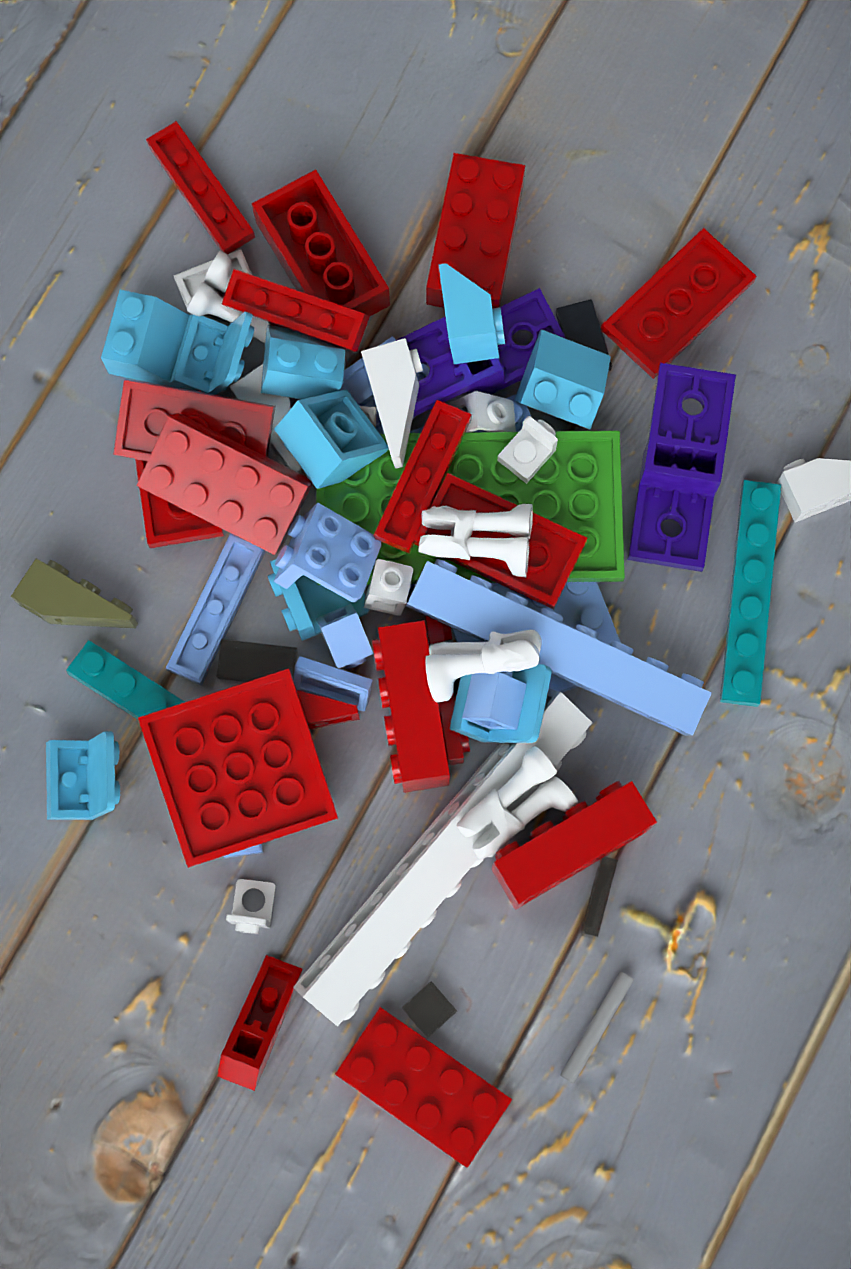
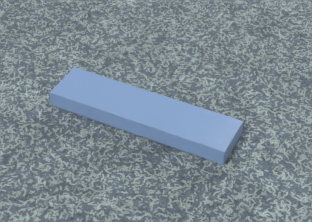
M230 533L166 666L167 671L199 685L203 684L266 550Z

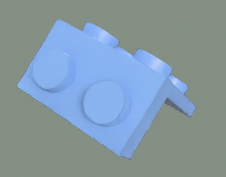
M320 503L314 505L304 516L297 515L288 530V535L292 537L290 543L283 547L276 559L275 565L279 569L274 582L288 589L302 575H305L351 602L358 601L364 593L381 548V541L375 539L372 533Z

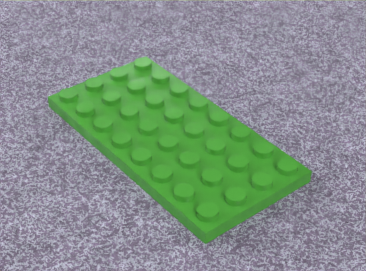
M555 431V437L558 439L556 451L527 484L497 461L498 455L518 432H472L464 434L447 473L516 505L532 504L533 513L587 537V542L567 582L624 581L620 431ZM421 433L409 434L403 467L395 469L388 449L386 453L343 482L319 489L316 488V504L320 503L374 535ZM380 434L387 443L385 434ZM381 542V548L376 560L382 559L411 566L413 568L411 584L417 583L426 562L429 561L434 564L436 559L443 560L457 567L458 569L455 574L467 580H470L471 576L474 575L490 583H496L443 557L421 553L415 544L409 554ZM372 569V571H371V574H370V577H369V579H368L367 585H370V583H371L372 574H373V569Z

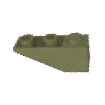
M36 558L11 595L19 606L50 624L136 628L138 625L135 618L131 615L133 609L117 598H113L111 602L99 596L101 590L85 579H81L79 583L67 577L69 571L53 560L45 564Z

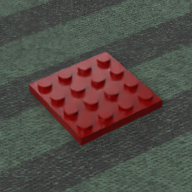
M290 668L138 717L187 868L338 819V814Z

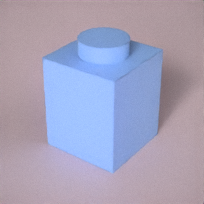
M352 604L316 618L332 659L338 669L344 666L345 668L359 666L366 661L367 656L373 654L358 614Z
M507 671L495 674H472L462 718L488 729L517 730L527 684L512 678L513 673Z

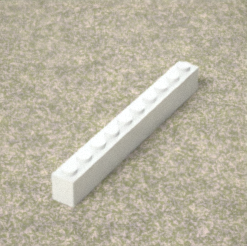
M549 689L537 741L534 743H500L293 988L337 1027L343 1020L351 1018L359 1007V1000L369 989H374L383 980L385 969L394 959L400 958L406 953L411 945V938L420 928H424L432 922L436 916L437 907L445 898L451 897L458 891L462 884L461 879L471 867H476L483 861L484 858L479 859L475 854L473 844L481 835L491 829L494 824L491 821L478 833L464 837L456 826L461 818L485 799L492 789L498 791L521 768L524 755L533 746L538 747L552 762L556 771H558L562 765V758L570 749L582 743L587 734L586 730L593 722L562 692ZM541 783L532 786L506 809L512 812L536 791Z

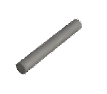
M620 971L560 1076L573 1084L575 1083L634 981L633 978Z

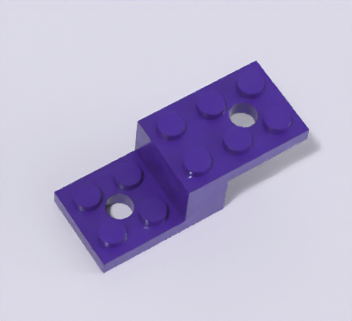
M540 288L500 307L505 344L498 345L499 358L454 364L448 338L446 316L397 339L406 338L409 351L417 349L420 362L430 368L427 377L418 380L419 389L413 417L432 409L436 400L446 402L465 392L470 394L474 391L492 395L521 381L540 330L565 338ZM519 330H527L532 333L533 339L528 345L520 346L513 342V335Z
M660 363L649 437L642 458L627 560L699 572L703 571L714 496L722 480L736 374ZM686 399H695L700 402L703 410L697 415H689L683 410L682 402ZM667 519L675 520L681 527V533L675 537L666 536L662 532L660 524Z

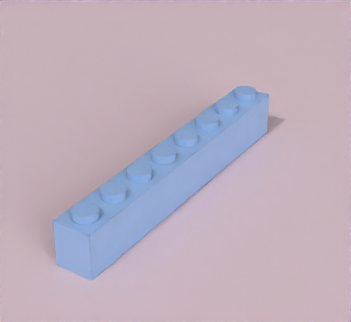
M436 559L434 564L427 561L424 565L406 607L482 642L489 641V634L491 632L510 634L524 630H535L542 639L538 664L550 667L553 675L685 736H693L711 696V692L702 688L704 682L685 673L682 674L681 678L667 672L669 668L667 664L651 657H647L646 662L632 656L634 651L632 648L617 641H612L611 645L597 640L599 633L585 626L577 624L576 629L562 624L563 617L551 610L542 608L540 613L526 607L528 600L514 593L507 592L505 597L491 591L493 584L482 578L472 575L470 580H467L455 574L458 569L457 567L443 560Z

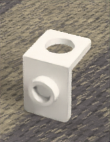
M474 391L449 403V405L458 409L466 406L468 413L472 414L465 433H472L478 429L487 432H516L514 402L510 399Z
M247 879L237 880L232 915H226V921L236 924L235 931L259 934L260 927L270 929L276 889L275 884ZM258 889L263 892L265 904L261 910L250 912L244 908L242 900L248 890Z

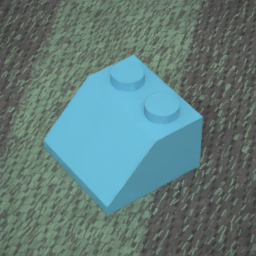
M440 264L439 271L446 324L454 364L499 358L498 345L505 344L500 307L492 308L491 295L448 264Z
M119 290L101 356L108 374L180 388L170 384V380L190 315L157 297Z
M267 325L261 393L305 399L340 391L344 377L345 348L285 327Z
M540 330L514 400L523 405L591 429L605 392L611 356Z
M347 389L298 400L274 428L286 449L291 452L304 470L307 478L317 489L343 482L386 453L389 449L387 443Z

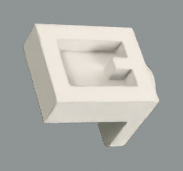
M528 416L523 421L522 429L498 455L497 461L527 484L556 451L558 439L555 437L554 429L541 419L535 421L532 417Z
M377 559L363 608L401 616L407 603L413 568L408 565Z

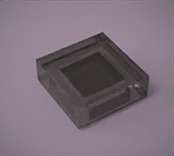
M432 981L401 1007L427 1038L458 1012Z

